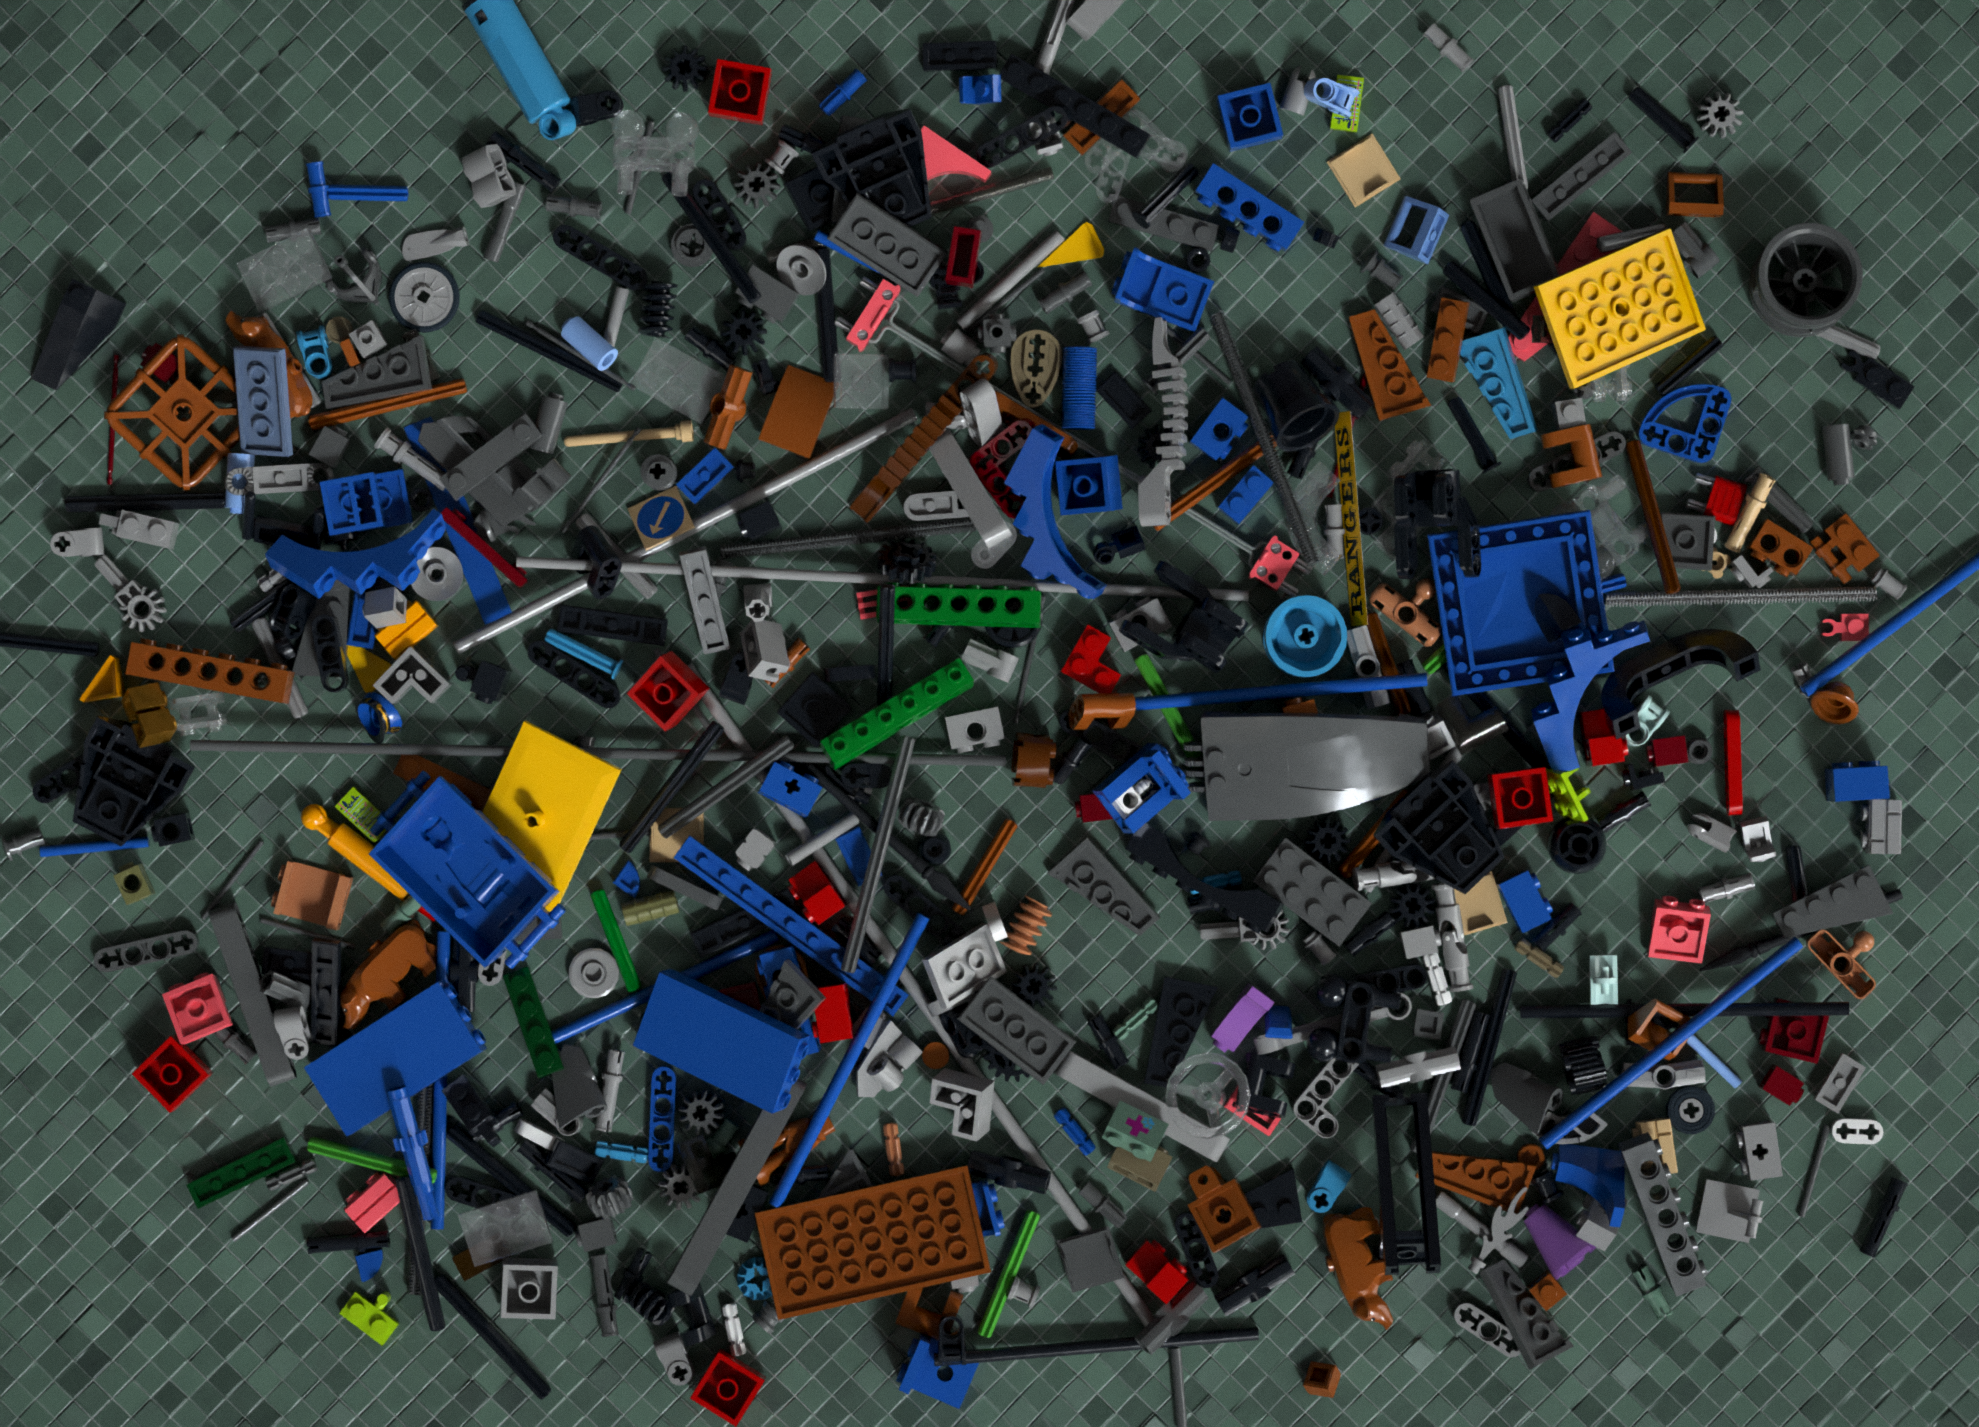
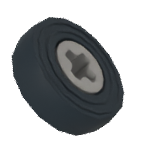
M1684 1086L1670 1095L1666 1104V1115L1670 1118L1671 1125L1677 1131L1684 1134H1697L1706 1130L1711 1125L1715 1116V1105L1712 1097L1705 1090L1696 1086ZM1687 1103H1692L1694 1107L1698 1108V1111L1694 1112V1117L1690 1118L1689 1114L1683 1112V1109L1688 1108Z

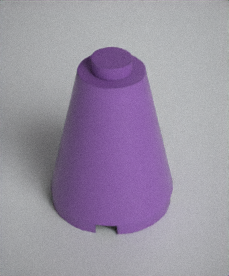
M1535 1204L1525 1214L1527 1219L1524 1223L1556 1281L1581 1263L1586 1253L1589 1252L1591 1254L1597 1248L1576 1236L1578 1229L1545 1204L1541 1207Z

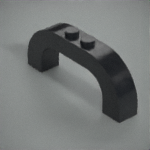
M1701 629L1682 634L1624 662L1615 669V672L1609 675L1602 689V705L1610 732L1617 740L1641 728L1637 709L1632 704L1633 699L1641 692L1702 664L1719 665L1728 670L1738 682L1761 670L1757 650L1748 640L1734 632L1721 629Z

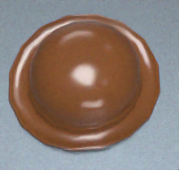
M1829 682L1824 685L1822 690L1814 692L1810 698L1814 713L1821 720L1830 724L1840 725L1848 723L1855 719L1859 713L1858 704L1854 701V692L1850 686L1843 682Z

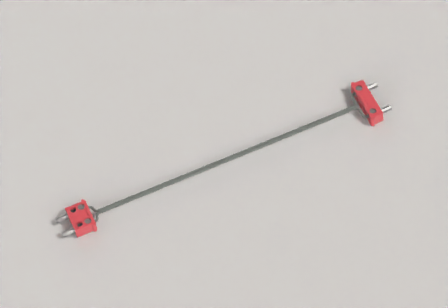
M865 276L860 280V285L874 294L855 325L840 316L835 320L836 326L849 333L846 341L856 346L859 352L864 351L868 343H877L886 330H891L961 374L966 369L893 323V318L900 307L896 298L900 294L901 289L899 285L894 286L885 279L882 280L880 285ZM893 303H895L896 307L889 317V324L891 326L883 327L876 339L872 340L871 338ZM991 384L994 391L1003 394L1071 436L1077 442L1079 448L1093 457L1107 456ZM1118 463L1119 473L1138 484L1139 475ZM1171 496V503H1173L1177 499ZM1192 508L1184 512L1248 552L1250 555L1248 564L1252 568L1248 574L1249 579L1254 578L1275 592L1279 588L1291 597H1295L1298 589L1284 581L1291 567L1294 566L1307 575L1310 573L1309 570L1312 571V566H1307L1308 564L1298 558L1300 553L1279 541L1277 536H1272L1269 542L1261 541L1256 546H1251ZM1262 545H1265L1266 547L1253 565L1252 560L1254 556L1251 550H1257ZM1284 552L1290 554L1289 560L1283 558L1282 554ZM1269 575L1275 576V583H1271L1268 580Z

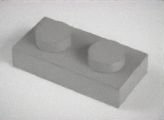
M1841 1053L1813 1099L1838 1114L1866 1067Z

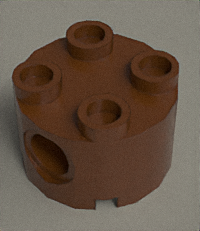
M1017 732L1015 735L1017 741L1014 740L1011 766V772L1016 773V777L1011 778L1012 786L1046 788L1047 785H1052L1054 769H1051L1050 758H1055L1056 742H1053V739L1047 734L1034 735Z

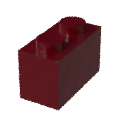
M954 226L945 279L946 284L973 288L982 237L981 230Z

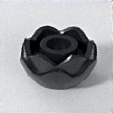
M937 833L936 836L924 835L918 842L919 857L924 859L929 865H941L951 855L950 841L944 834ZM933 846L937 847V850L935 852L932 851Z

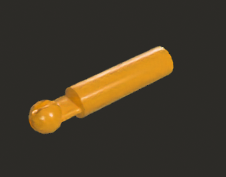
M310 804L303 809L301 821L306 828L317 830L327 837V844L401 901H404L410 895L369 855L375 847L373 844L345 823L338 825L330 819L323 806Z

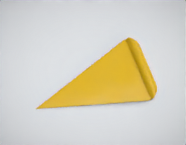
M1088 222L1081 225L1037 268L1103 257L1104 247L1093 225Z
M348 645L347 656L363 690L366 693L374 692L376 688L373 684L392 664L362 647Z

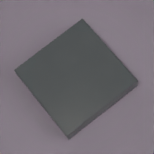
M1661 512L1660 515L1675 568L1711 571L1716 516Z

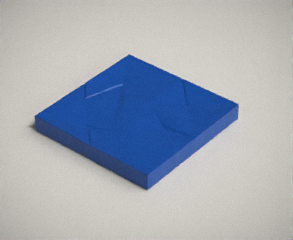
M1590 509L1479 526L1481 573L1476 578L1465 577L1460 568L1458 530L1428 534L1452 696L1548 682L1547 673L1560 666H1570L1562 637L1567 636L1574 630L1589 629L1591 637H1595L1600 632L1608 630ZM1545 593L1554 594L1566 600L1581 620V623L1575 629L1564 631L1560 635L1561 638L1552 643L1548 642L1541 631L1534 611L1538 595ZM1613 658L1597 674L1615 672Z

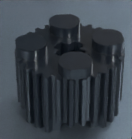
M1597 1035L1559 1044L1560 1054L1565 1065L1564 1073L1571 1095L1601 1090L1608 1085L1604 1060L1602 1059L1601 1052L1598 1050L1600 1045Z

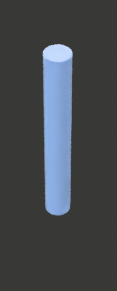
M1694 1034L1689 1037L1686 1043L1734 1089L1742 1083V1080Z

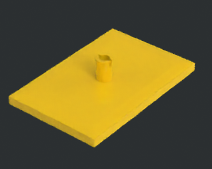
M1671 228L1664 229L1534 286L1570 389L1582 386L1706 330Z
M524 721L484 807L483 813L499 828L497 831L503 836H507L525 854L524 857L529 862H534L560 891L545 907L551 912L558 903L560 904L622 769L528 721Z

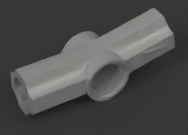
M1703 1060L1655 1064L1627 1087L1669 1089L1677 1086L1705 1083L1706 1075ZM1623 1062L1621 1073H1623L1634 1063ZM1662 1069H1667L1670 1074L1669 1080L1664 1084H1659L1656 1078L1657 1073Z

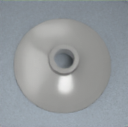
M793 244L780 252L776 266L779 278L785 286L799 295H812L823 287L826 281V268L821 257L813 249L805 245Z
M441 547L428 548L426 555L417 561L420 573L411 586L424 599L430 601L446 600L453 596L462 584V564L458 557L450 550ZM436 569L442 572V577L438 580H435L432 576L433 571Z

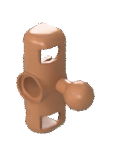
M1426 578L1418 581L1415 586L1416 594L1410 601L1388 584L1380 583L1369 597L1370 604L1423 646L1431 647L1442 634V627L1418 607L1424 600L1435 596V583ZM1385 587L1389 588L1392 592H1394V595L1388 592L1385 589ZM1375 600L1384 605L1382 610L1374 604ZM1407 607L1413 611L1414 615L1411 621L1404 622L1400 620L1398 612L1401 608ZM1430 620L1438 627H1433L1430 623H1428V621ZM1418 633L1427 639L1425 643L1416 637Z
M1824 929L1815 931L1807 939L1806 947L1815 955L1855 998L1864 999L1875 989V980L1855 960L1861 952H1868L1874 946V937L1871 933L1867 931L1856 933L1853 938V945L1847 951ZM1826 933L1832 941L1828 943L1821 935ZM1811 945L1815 948V950L1818 952V954H1816V953L1811 949V947H1810ZM1842 956L1846 960V967L1838 972L1834 968V961ZM1864 972L1870 980L1865 982L1859 974ZM1848 984L1856 991L1855 993L1848 987Z

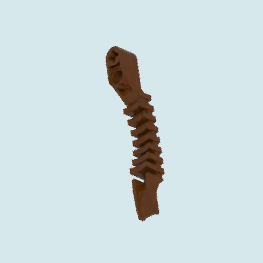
M983 353L972 360L951 387L940 397L939 402L930 409L931 412L923 417L922 422L913 429V433L907 436L904 440L905 442L897 448L896 452L887 460L888 462L881 467L867 487L849 508L861 516L865 522L868 523L898 486L907 478V475L911 473L914 469L913 466L920 462L921 456L923 457L930 450L929 447L936 443L937 437H940L947 430L946 427L951 425L955 417L963 411L960 398L962 380H969L973 384L983 377L989 381L996 373L998 362L992 354ZM985 360H987L989 362L988 369L990 371L985 370L984 372H981V364L979 363V361L984 362Z

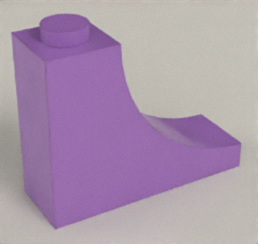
M1248 983L1211 1033V1037L1215 1039L1212 1044L1224 1053L1228 1049L1234 1052L1252 1027L1269 1011L1275 1002Z

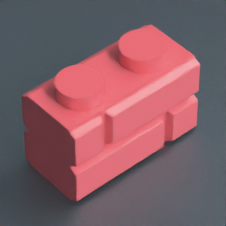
M376 1172L365 1182L368 1187L362 1193L356 1190L345 1200L348 1205L344 1208V1211L364 1233L369 1231L400 1203L396 1181L389 1173L384 1172L380 1175Z

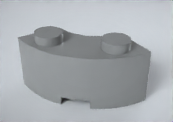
M1547 1110L1540 1134L1536 1136L1541 1138L1571 1113L1560 1115ZM1593 1113L1555 1144L1584 1142L1599 1134L1608 1124Z

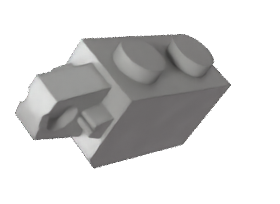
M117 510L116 516L101 513L99 524L113 527L111 534L117 537L174 550L180 523L125 510Z

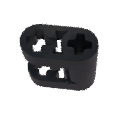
M593 525L586 526L577 535L570 559L592 561L591 571L576 570V572L579 574L590 572L587 581L589 591L596 599H604L615 589L622 568V562L599 528Z
M1246 1053L1235 1107L1274 1118H1285L1288 1104L1281 1100L1262 1096L1266 1075L1293 1079L1296 1065L1278 1058L1257 1055L1256 1053Z
M700 1282L692 1296L679 1289L667 1294L671 1308L682 1305L689 1326L688 1329L680 1333L684 1347L702 1342L717 1333Z

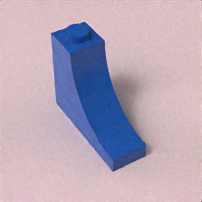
M1559 1144L1557 1153H1553L1551 1157V1169L1555 1170V1181L1573 1185L1590 1194L1605 1210L1609 1226L1620 1228L1625 1210V1173L1621 1152L1573 1144Z

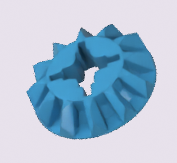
M753 1257L741 1265L737 1273V1285L743 1295L752 1300H765L773 1295L769 1277L762 1282L763 1290H760V1286L757 1283L747 1282L755 1276L754 1268H757L760 1275H768L765 1258Z

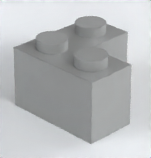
M412 646L373 684L391 704L395 705L412 687L430 703L434 704L453 685Z
M944 1068L932 1078L930 1104L954 1110L952 1135L977 1142L990 1130L995 1081Z

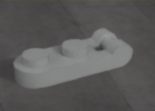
M954 491L913 494L904 502V512L913 521L969 517L965 509H958V497Z

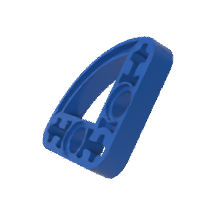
M1709 384L1690 385L1674 390L1658 400L1646 413L1638 429V440L1647 447L1696 463L1708 462L1715 453L1731 404V394L1723 387ZM1719 392L1722 393V398L1725 399V404L1721 403L1717 409V412H1722L1721 417L1715 413L1706 412L1707 408L1713 410L1715 401L1711 398ZM1706 396L1694 434L1655 422L1659 415L1673 403L1688 397ZM1706 418L1716 420L1717 429L1715 432L1708 433L1703 429V421ZM1653 427L1655 434L1663 435V430L1668 433L1663 439V446L1658 445L1661 441L1660 439L1652 438L1650 441H1647V436L1643 434V431ZM1699 433L1704 437L1714 438L1713 443L1709 440L1706 442L1705 450L1709 451V453L1701 458L1698 457V452L1694 451L1695 447H1700L1703 442L1702 438H1698ZM1672 435H1679L1683 439V446L1680 450L1670 448L1668 441Z

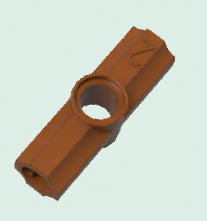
M735 365L729 366L721 392L716 393L710 403L712 418L704 439L705 443L721 449L727 448L735 422L740 421L745 415L746 403L744 396L753 372Z

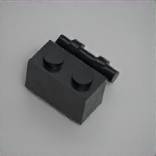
M482 661L479 669L461 665L455 671V675L460 681L468 682L474 680L470 691L476 693L475 699L487 704H492L493 701H501L512 671L488 661Z

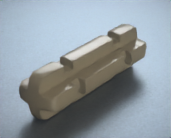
M1521 938L1514 948L1521 955L1525 954L1527 959L1543 970H1548L1547 973L1555 978H1558L1564 970L1563 965L1557 961H1552L1553 958L1536 946L1532 947L1531 943L1524 938Z

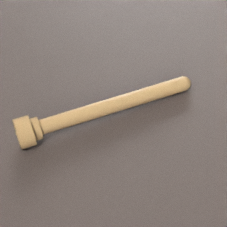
M692 420L680 421V424H675V427L643 429L636 435L633 441L676 438L677 440H682V442L694 441ZM634 430L566 436L563 442L567 447L626 442L633 435Z

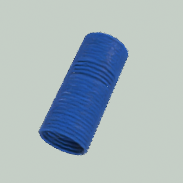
M1067 346L1063 348L1062 429L1093 430L1096 428V404L1094 403H1096L1095 388L1097 385V348Z

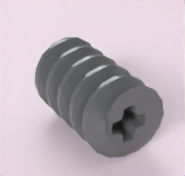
M651 455L645 459L640 469L641 478L644 483L654 490L665 491L673 487L677 481V467L664 455ZM659 466L666 471L665 474L660 475V479L653 474V471H658Z

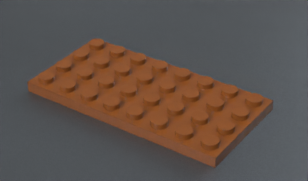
M968 1165L755 1213L778 1320L991 1272Z

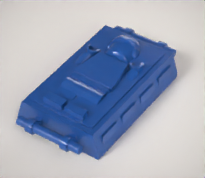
M422 771L415 779L412 778L406 784L407 788L393 804L376 817L377 821L369 829L371 833L378 836L384 829L388 833L373 848L369 855L484 968L497 960L508 949L512 954L505 960V964L513 969L520 960L524 961L529 956V950L550 928H554L559 923L558 919L566 911L564 906L558 903L551 912L545 907L560 891L534 862H529L524 857L525 854L507 836H503L497 831L499 828L481 810H476L471 805L472 802L454 784H449L442 776H439L425 791L423 786L430 779V776L425 771ZM415 796L418 800L395 824L393 820L395 816ZM538 916L542 920L540 924L521 944H518L515 940Z

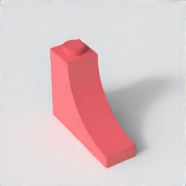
M925 125L923 126L921 132L928 181L946 174H964L986 183L991 176V170Z

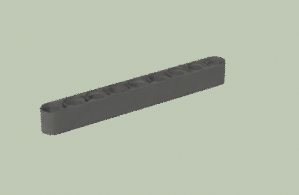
M797 1079L792 1084L789 1092L791 1099L785 1109L773 1114L763 1109L760 1110L667 1281L668 1284L692 1296L802 1096L807 1083Z

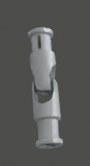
M1402 860L1378 863L1370 868L1359 869V867L1352 869L1353 884L1356 891H1361L1365 887L1378 886L1383 888L1435 879Z

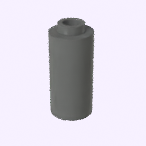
M548 392V396L541 397L534 424L543 437L529 446V449L550 455L554 454L568 405L567 402L563 401L564 396Z
M1849 424L1823 426L1822 434L1827 480L1833 481L1834 486L1850 484V479L1855 478Z

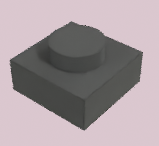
M1416 1008L1412 1035L1440 1040L1444 1013Z

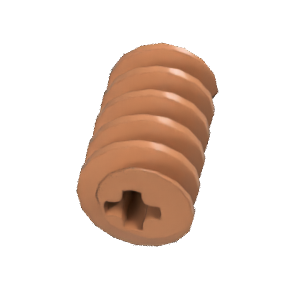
M1024 895L1029 904H1019L1024 913L1015 912L1014 916L1019 922L1009 923V926L1014 931L1013 933L1006 932L1008 942L999 941V943L1020 954L1031 955L1032 951L1027 945L1036 946L1037 942L1032 936L1042 935L1037 926L1046 927L1047 922L1042 917H1051L1052 913L1046 905Z

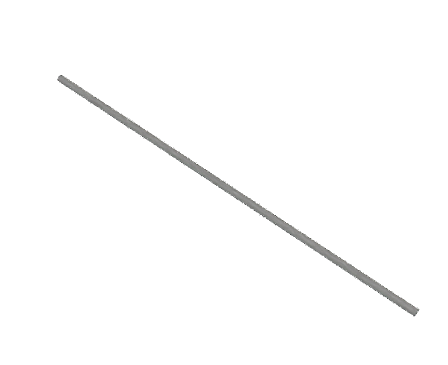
M690 664L688 667L707 685L695 666ZM709 689L701 700L715 720L724 727V732L737 750L754 751L714 693ZM767 768L755 775L761 784L768 773ZM774 802L802 843L814 836L800 815ZM821 847L811 855L853 915H855L859 898L823 847ZM870 915L865 932L878 950L883 953L882 956L887 963L891 965L897 952ZM905 966L899 980L962 1069L967 1074L985 1078L972 1058H964L959 1055L948 1033L941 1024V1014L931 1017L926 1005L932 1001L908 967ZM994 1090L992 1111L1031 1166L1051 1171ZM1051 1171L1048 1190L1079 1234L1092 1231V1227ZM1123 1273L1124 1278L1113 1282L1146 1327L1154 1319V1315Z

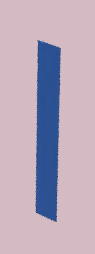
M430 416L404 427L412 449L447 473L418 442L422 424L433 422L432 417ZM425 479L431 495H433L438 512L441 513L446 507L450 511L456 508L467 518L464 523L477 534V528L473 525L474 519L465 497L463 496L455 501L446 488L441 491L433 483ZM445 522L447 526L446 532L456 556L462 564L463 573L484 624L491 623L511 613L512 611L492 563Z

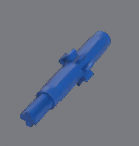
M397 1086L387 1090L390 1108L398 1133L395 1136L396 1138L392 1140L395 1151L401 1150L403 1152L411 1185L415 1195L418 1197L423 1220L428 1221L439 1217L433 1194L432 1177L423 1148L426 1145L425 1143L428 1142L425 1129H418L406 1086Z

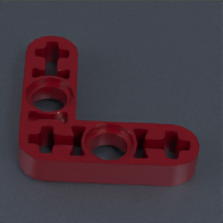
M1021 418L1011 424L976 451L970 459V465L979 480L1002 511L1010 518H1016L1026 497L1012 493L1004 499L1003 495L1010 492L1011 487L1006 485L1005 489L1000 491L995 488L993 481L995 477H1002L1006 480L1009 472L1002 463L1023 448L1032 428L1036 427L1035 423L1028 418ZM1026 426L1028 428L1026 435L1015 440L1013 435L1018 433L1021 427ZM1000 439L1006 440L1010 445V450L1007 454L1001 453L997 448V443ZM992 453L994 458L981 467L979 464L981 458ZM1019 501L1021 505L1018 509L1013 510L1011 508L1013 502Z

